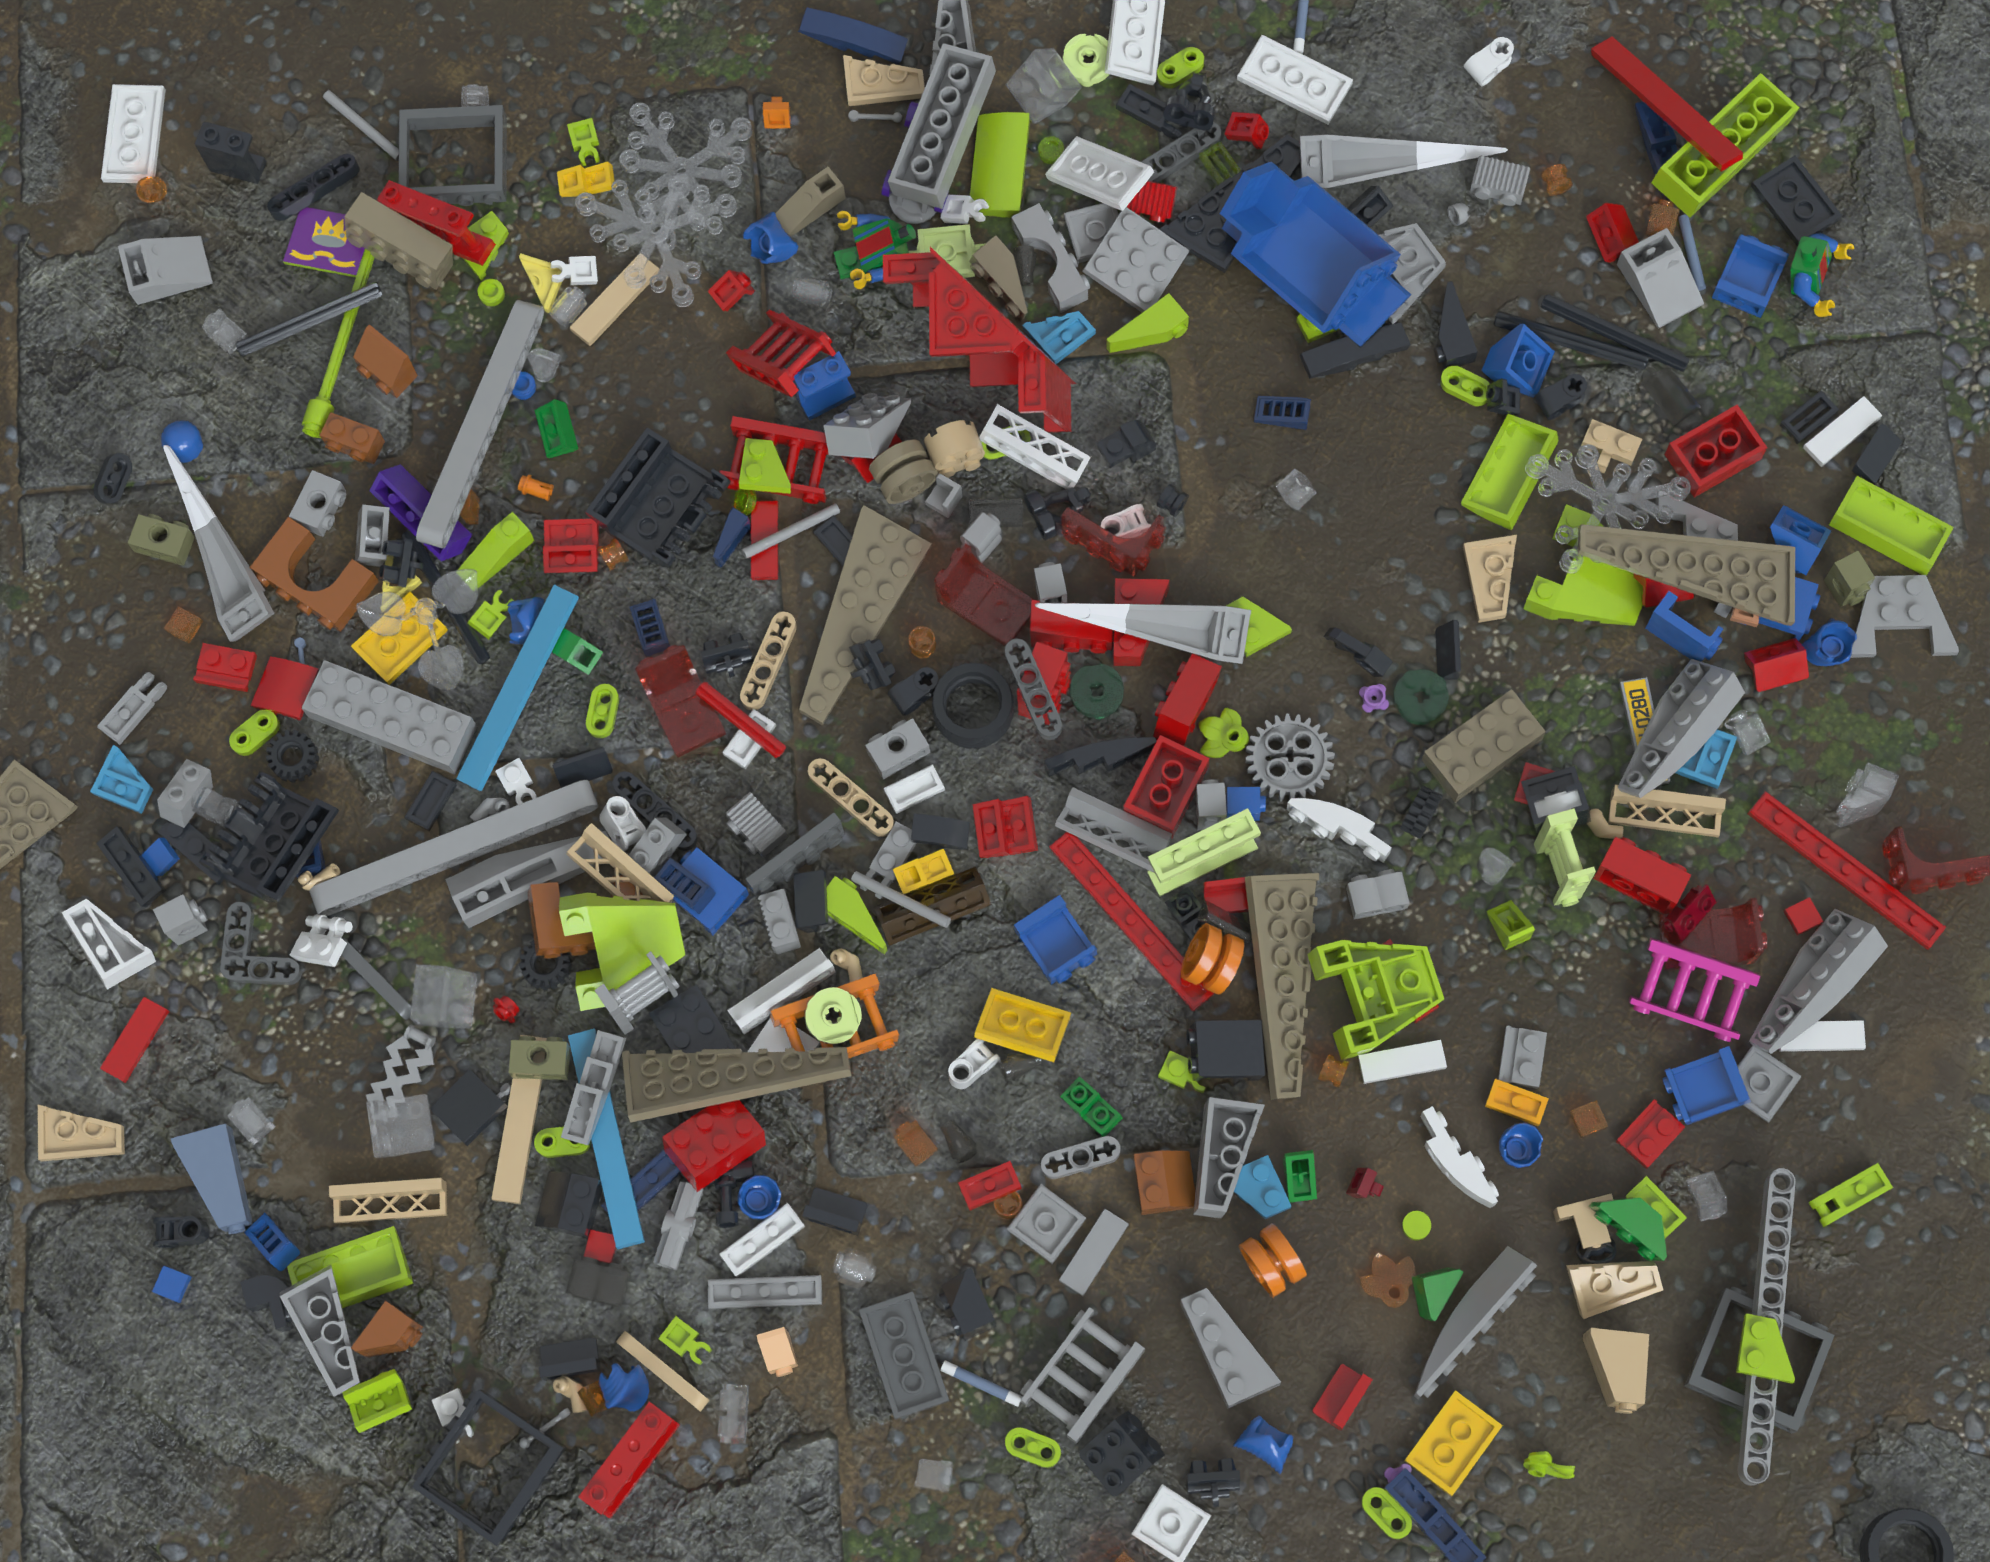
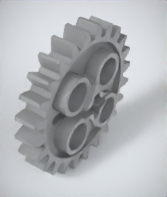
M1286 714L1285 721L1281 722L1280 718L1276 715L1273 725L1268 720H1265V730L1260 727L1256 728V734L1259 737L1250 736L1249 741L1254 746H1247L1246 752L1251 755L1246 757L1245 763L1253 765L1247 769V773H1256L1252 778V783L1261 781L1260 792L1267 788L1270 789L1269 798L1273 797L1275 793L1279 794L1281 802L1285 795H1289L1290 799L1295 798V795L1305 798L1307 791L1314 796L1316 793L1314 786L1323 789L1324 782L1321 779H1330V774L1326 770H1333L1334 764L1328 760L1334 759L1335 753L1327 751L1332 748L1333 743L1324 742L1328 735L1327 732L1318 734L1320 724L1315 725L1313 728L1310 727L1311 718L1302 723L1299 714L1296 716L1295 721H1291L1289 714ZM1304 739L1309 742L1310 746L1306 749H1300L1297 747L1296 741ZM1278 741L1283 747L1280 750H1272L1268 743ZM1286 754L1292 755V758H1294L1293 762H1288ZM1308 755H1313L1314 758H1313V759H1310V758H1308L1307 756H1308ZM1270 757L1273 759L1271 761H1267L1265 758ZM1303 765L1308 766L1312 772L1306 776L1301 775L1297 768ZM1280 767L1283 769L1284 774L1279 777L1273 776L1270 773V769Z

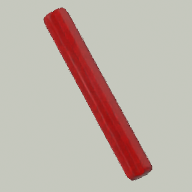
M703 682L698 686L695 691L696 695L773 757L778 758L783 754L786 746L707 682Z

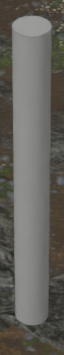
M330 90L325 92L323 98L391 157L396 161L399 160V149L334 93Z
M836 503L743 548L742 554L746 559L840 513L839 507Z
M857 871L852 875L851 881L945 928L949 926L951 922L950 917Z

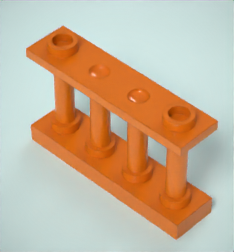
M876 973L836 987L864 1001L877 1035L875 1038L861 1042L856 1031L848 1039L851 1045L847 1047L849 1058L879 1048V1051H884L894 1047V1042L898 1041L899 1033L897 1030L887 1033L874 999L875 991L879 989ZM813 996L776 1008L770 1012L773 1026L781 1025V1028H785L792 1048L798 1052L805 1051L795 1025L797 1023L796 1019L805 1017L807 1003ZM819 1041L822 1048H834L833 1044Z

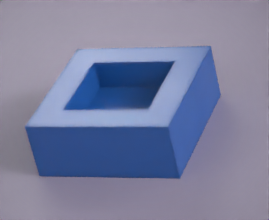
M158 838L142 854V857L156 876H163L180 859L166 838Z
M163 1266L152 1292L181 1303L192 1277Z

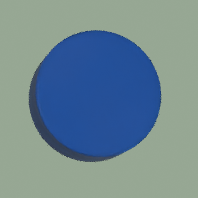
M520 372L512 395L517 399L524 400L533 396L536 391V383L531 374Z

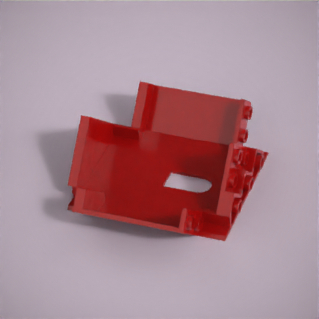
M931 247L930 252L883 255V282L885 284H912L913 307H929L930 356L970 355V387L1018 385L1020 413L1043 412L1044 431L1048 433L1071 432V384L1076 383L979 290Z

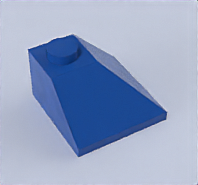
M1519 324L1490 348L1481 371L1494 382L1501 378L1506 379L1507 386L1520 388V393L1534 397L1540 390L1555 351L1525 324Z
M1785 505L1782 506L1770 527L1776 545L1795 547V573H1802L1804 575H1807L1831 533V530Z

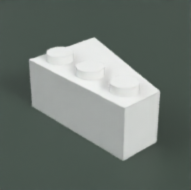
M85 899L62 912L66 924L106 989L156 962L153 952L149 948L143 946L129 932L123 930L89 900Z

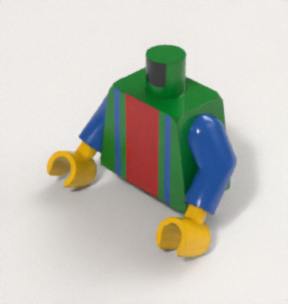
M840 211L837 214L839 219H848L846 223H838V227L841 230L845 231L850 229L852 225H856V228L852 230L862 270H852L850 277L852 280L861 278L853 282L854 287L857 289L864 288L867 281H870V283L883 281V255L909 253L906 242L916 238L915 230L910 224L902 227L900 223L891 220L888 216L856 214L855 217H851L847 211Z
M1822 233L1801 237L1791 265V294L1797 295L1809 306H1814V312L1818 317L1832 316L1828 309L1835 308V303L1832 300H1819V293L1832 253L1836 259L1850 260L1851 257L1847 255V250H1854L1853 244H1838L1837 240Z

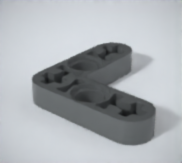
M233 903L228 908L226 914L220 965L222 975L229 981L236 983L293 985L297 983L302 977V968L295 960L290 958L250 956L254 912L246 903ZM240 909L247 914L246 917L241 918L240 923L242 928H246L245 931L232 929V927L238 928L239 921L234 915L239 914ZM236 935L244 937V945L239 949H233L230 946L231 939ZM236 962L239 967L248 968L249 976L246 977L247 973L241 970L235 971V974L232 975L228 971V967H233ZM260 963L268 965L269 970L264 977H256L254 974L255 967ZM274 964H276L278 970H287L288 965H291L295 973H291L289 978H287L285 974L275 972Z

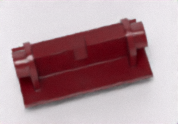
M1705 884L1703 887L1700 885L1696 888L1692 887L1690 892L1680 902L1681 906L1685 908L1675 907L1668 917L1664 919L1663 927L1668 932L1675 930L1682 942L1717 903L1708 884Z

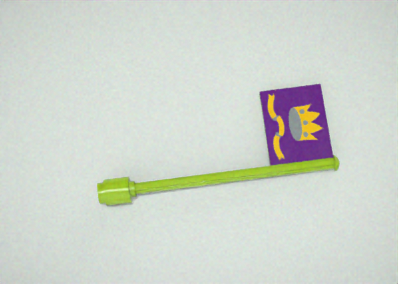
M306 207L298 213L283 263L356 277L351 291L353 292L366 286L375 257L364 247H355L348 241L344 217L346 214ZM359 306L344 313L319 395L308 402L302 421L304 426L302 431L311 437L321 438L320 433L329 414L334 412L335 408L331 405L330 397Z

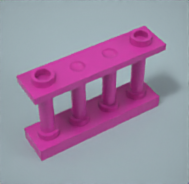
M1650 937L1647 949L1652 951L1651 956L1654 958L1640 998L1630 995L1629 1003L1634 1005L1633 1009L1648 1015L1651 1010L1715 1032L1714 1037L1730 1042L1731 1038L1739 1040L1740 1034L1738 1031L1732 1030V1026L1745 989H1749L1750 985L1757 987L1760 975ZM1670 957L1679 960L1678 966L1681 967L1667 1007L1650 1001L1664 961L1667 962ZM1695 967L1706 970L1705 975H1707V979L1695 1014L1691 1016L1677 1010L1691 970L1694 971ZM1723 976L1734 979L1732 982L1734 988L1720 1026L1705 1021V1017L1718 979L1721 980Z

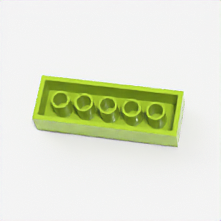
M1760 73L1709 121L1743 152V159L1721 172L1695 147L1687 142L1659 169L1651 183L1691 218L1790 123L1800 107Z

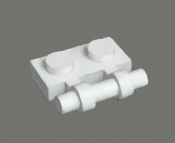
M321 914L308 916L305 923L307 926L312 927L310 933L301 932L290 956L296 961L335 967L347 944L342 939L344 932L348 933L352 930V923L345 921L341 917L329 919L326 915ZM327 929L330 930L327 935H324Z

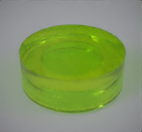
M1053 136L1044 138L1038 146L1039 157L1047 164H1054L1064 152L1063 142Z
M739 489L734 498V508L745 515H749L756 505V493L754 490Z

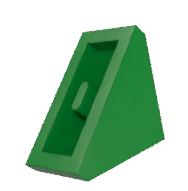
M1313 1150L1285 1153L1283 1166L1289 1202L1317 1199Z
M1447 1267L1412 1276L1420 1317L1431 1321L1437 1320L1464 1273L1463 1271Z

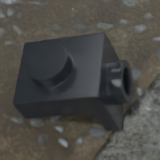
M1502 378L1487 385V411L1514 416L1520 414V388L1507 386V380Z

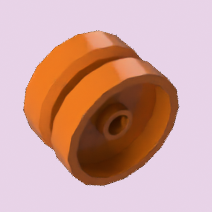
M1205 923L1199 928L1189 944L1182 962L1181 978L1195 985L1203 981V987L1206 990L1218 995L1223 993L1233 980L1240 965L1244 951V940L1230 933L1222 936L1221 929Z
M1271 1223L1260 1231V1239L1263 1246L1256 1239L1250 1237L1238 1247L1256 1280L1274 1298L1286 1289L1282 1275L1289 1282L1295 1284L1306 1277L1307 1273L1288 1240Z

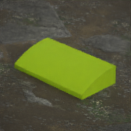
M1001 112L978 116L970 196L974 201L983 199L988 203L989 209L983 208L978 211L983 213L984 216L1011 218L1021 212L1030 113Z
M1508 414L1469 486L1461 505L1497 525L1512 530L1559 441L1557 431Z
M1859 476L1855 478L1829 526L1926 576L1954 528Z
M395 1226L292 1261L287 1266L291 1284L294 1285L323 1268L332 1265L342 1308L413 1284L409 1266Z

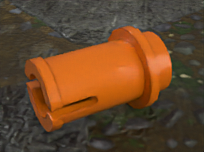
M523 475L518 485V490L522 491V495L528 493L546 501L550 500L554 485L533 479L532 475Z

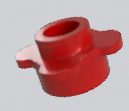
M503 996L501 999L496 997L494 999L495 1004L493 1005L496 1016L503 1021L508 1020L510 1023H514V1017L519 1012L517 1004L507 996Z

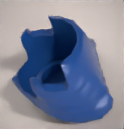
M771 212L752 223L743 233L744 239H751V256L760 259V262L763 264L783 262L797 253V243L782 228L775 212Z
M533 597L508 603L507 606H511L508 607V612L512 622V633L509 635L510 643L524 645L544 605L543 598Z
M1831 618L1801 645L1806 649L1807 660L1817 666H1833L1849 661L1852 654V645L1857 640V634L1847 623Z
M615 1363L611 1365L612 1372L608 1379L601 1372L599 1385L607 1409L618 1407L634 1412L642 1408L649 1395V1383L644 1370L639 1364L636 1367L631 1366L632 1370L629 1373H625L621 1366Z
M1258 1416L1250 1422L1247 1429L1243 1431V1434L1234 1442L1233 1446L1250 1452L1274 1468L1278 1474H1281L1287 1454L1292 1448L1293 1436L1280 1432L1264 1421L1261 1416Z

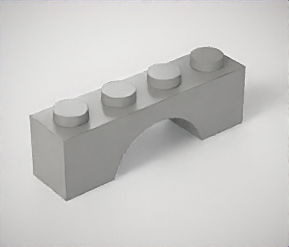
M1036 204L1012 216V229L1023 248L1042 250L1049 254L1056 263V270L1048 280V293L1059 312L1062 313L1088 300L1090 284L1084 274L1080 275L1077 271V261L1072 253L1068 254L1064 248L1066 243L1060 231L1055 232L1052 226L1054 222L1049 211H1043L1041 205Z

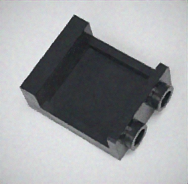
M203 122L195 141V146L209 171L255 184L259 183L267 161L265 157L249 153V147L253 139L252 135L209 122Z
M1261 1020L1195 1021L1190 1026V1029H1187L1186 1042L1188 1046H1191V1057L1188 1058V1071L1193 1075V1081H1200L1203 1078H1247V1081H1258L1265 1076Z

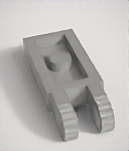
M150 672L144 674L134 686L129 688L98 725V728L119 745L155 705L154 702L158 701L166 692L167 685L159 682L147 696L142 693L149 688L155 678Z
M897 821L895 822L866 874L867 877L874 880L875 876L879 875L884 878L881 884L887 887L890 886L891 882L894 883L896 876L893 869L905 864L917 844L911 842L912 829ZM860 886V889L867 890V888ZM877 893L875 894V897L879 899L883 897Z

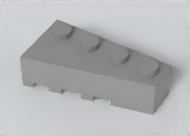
M939 0L930 74L943 43L976 52L968 0Z
M1209 1097L1204 1104L1193 1215L1222 1218L1227 1212L1265 1105Z
M329 1265L281 1291L280 1298L333 1396H336L360 1383L332 1265Z
M1207 1288L1181 1299L1180 1305L1227 1409L1280 1386L1281 1381Z

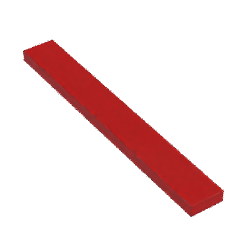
M1613 36L1591 48V55L1721 172L1743 159V152Z
M1766 791L1748 812L1750 817L1925 949L1929 950L1945 930L1946 926Z
M1066 832L1049 846L1052 853L1193 1012L1215 994L1203 987V981L1195 985L1181 978L1184 957L1075 835Z

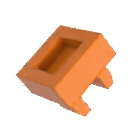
M772 97L771 102H763L765 129L790 128L789 102H782V97Z

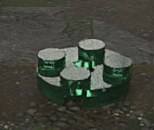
M1105 664L1087 665L1078 670L1072 678L1070 698L1074 707L1081 714L1101 720L1106 716L1112 715L1121 706L1124 697L1123 681L1119 673L1112 667ZM1092 686L1095 688L1102 686L1103 695L1092 696L1090 688Z
M1424 669L1410 670L1397 682L1393 700L1395 707H1397L1405 720L1423 725L1437 719L1445 712L1449 700V692L1446 687V681L1436 673ZM1419 691H1424L1429 700L1424 699L1423 703L1417 702L1418 698L1413 695L1414 693H1419Z

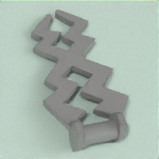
M412 1024L407 1027L402 1037L386 1047L392 1057L390 1060L383 1061L387 1079L371 1083L374 1093L366 1095L371 1113L376 1114V1101H385L382 1089H392L393 1095L386 1097L390 1111L376 1117L377 1120L399 1117L396 1103H407L402 1090L403 1085L422 1082L418 1067L434 1065L432 1047L436 1037L418 1030ZM409 1038L425 1045V1049L415 1050L419 1058L405 1060L410 1074L397 1077L393 1067L404 1065L398 1050L411 1048L408 1042Z

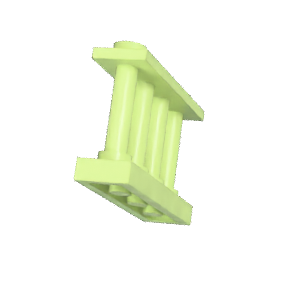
M1249 809L1243 810L1148 856V861L1154 873L1151 871H1147L1160 897L1257 850L1258 847L1254 838L1260 836L1261 832Z
M1575 809L1547 816L1534 842L1537 854L1545 852L1546 855H1549L1560 887L1553 899L1554 906L1562 904L1563 907L1577 904L1579 902L1578 899L1582 897L1596 872L1594 867L1582 868L1571 835V831L1578 820Z

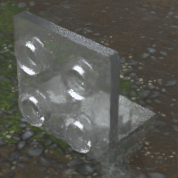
M422 1094L387 1101L375 1100L366 1102L374 1158L381 1159L435 1149L428 1095Z

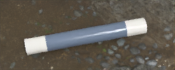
M1298 0L1293 50L1301 54L1304 52L1309 0Z
M946 1360L940 1371L1012 1405L1017 1407L1020 1405L1023 1397Z

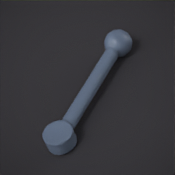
M299 637L295 639L294 644L298 648L299 663L305 664L303 648L306 646V642L303 638Z

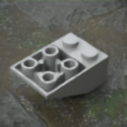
M1667 228L1621 252L1617 266L1658 329L1704 305L1684 255Z
M201 236L141 239L118 246L128 290L137 305L213 284Z
M875 393L863 395L862 399L849 405L848 409L842 413L834 415L832 420L824 424L829 455L874 459L888 449L911 404V398H900L899 395L881 397Z

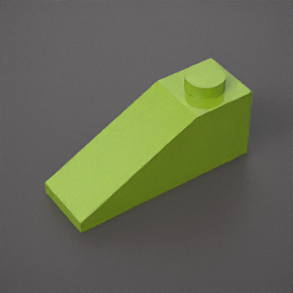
M1167 294L1107 338V350L1109 353L1168 342L1173 337L1179 338L1188 329L1189 316L1170 294Z
M511 512L491 529L456 573L475 592L535 540L525 524Z
M834 876L827 886L828 916L885 955L888 951L886 943L858 891L855 890L857 886L845 877L840 880Z

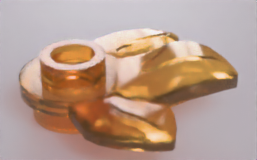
M1377 1253L1372 1262V1275L1360 1278L1362 1288L1369 1296L1381 1298L1387 1306L1393 1308L1400 1307L1408 1299V1287L1413 1283L1412 1276H1416L1415 1265L1409 1256L1395 1264L1387 1256ZM1392 1288L1397 1289L1399 1297H1390L1389 1290Z

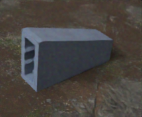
M222 1124L171 1138L174 1149L218 1228L229 1234H237L245 1231L246 1226L252 1225L232 1128L227 1124Z

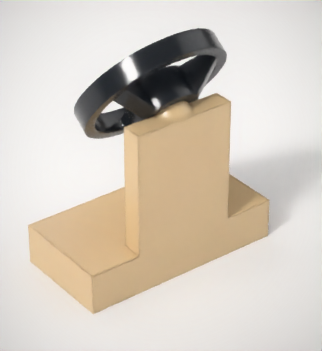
M1612 1193L1557 1207L1553 1211L1556 1222L1574 1218L1580 1238L1576 1245V1254L1578 1259L1584 1264L1610 1263L1616 1256V1243L1609 1236L1607 1226L1594 1217L1596 1212L1588 1207L1591 1202L1613 1200ZM1609 1242L1612 1245V1247L1606 1245L1605 1243ZM1581 1246L1583 1249L1588 1248L1583 1256L1579 1252ZM1611 1253L1609 1257L1603 1260H1589L1591 1256Z

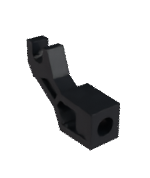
M1336 627L1329 628L1323 636L1327 640L1334 641L1336 648L1352 653L1355 662L1373 677H1383L1393 663L1375 645L1366 642L1362 643Z

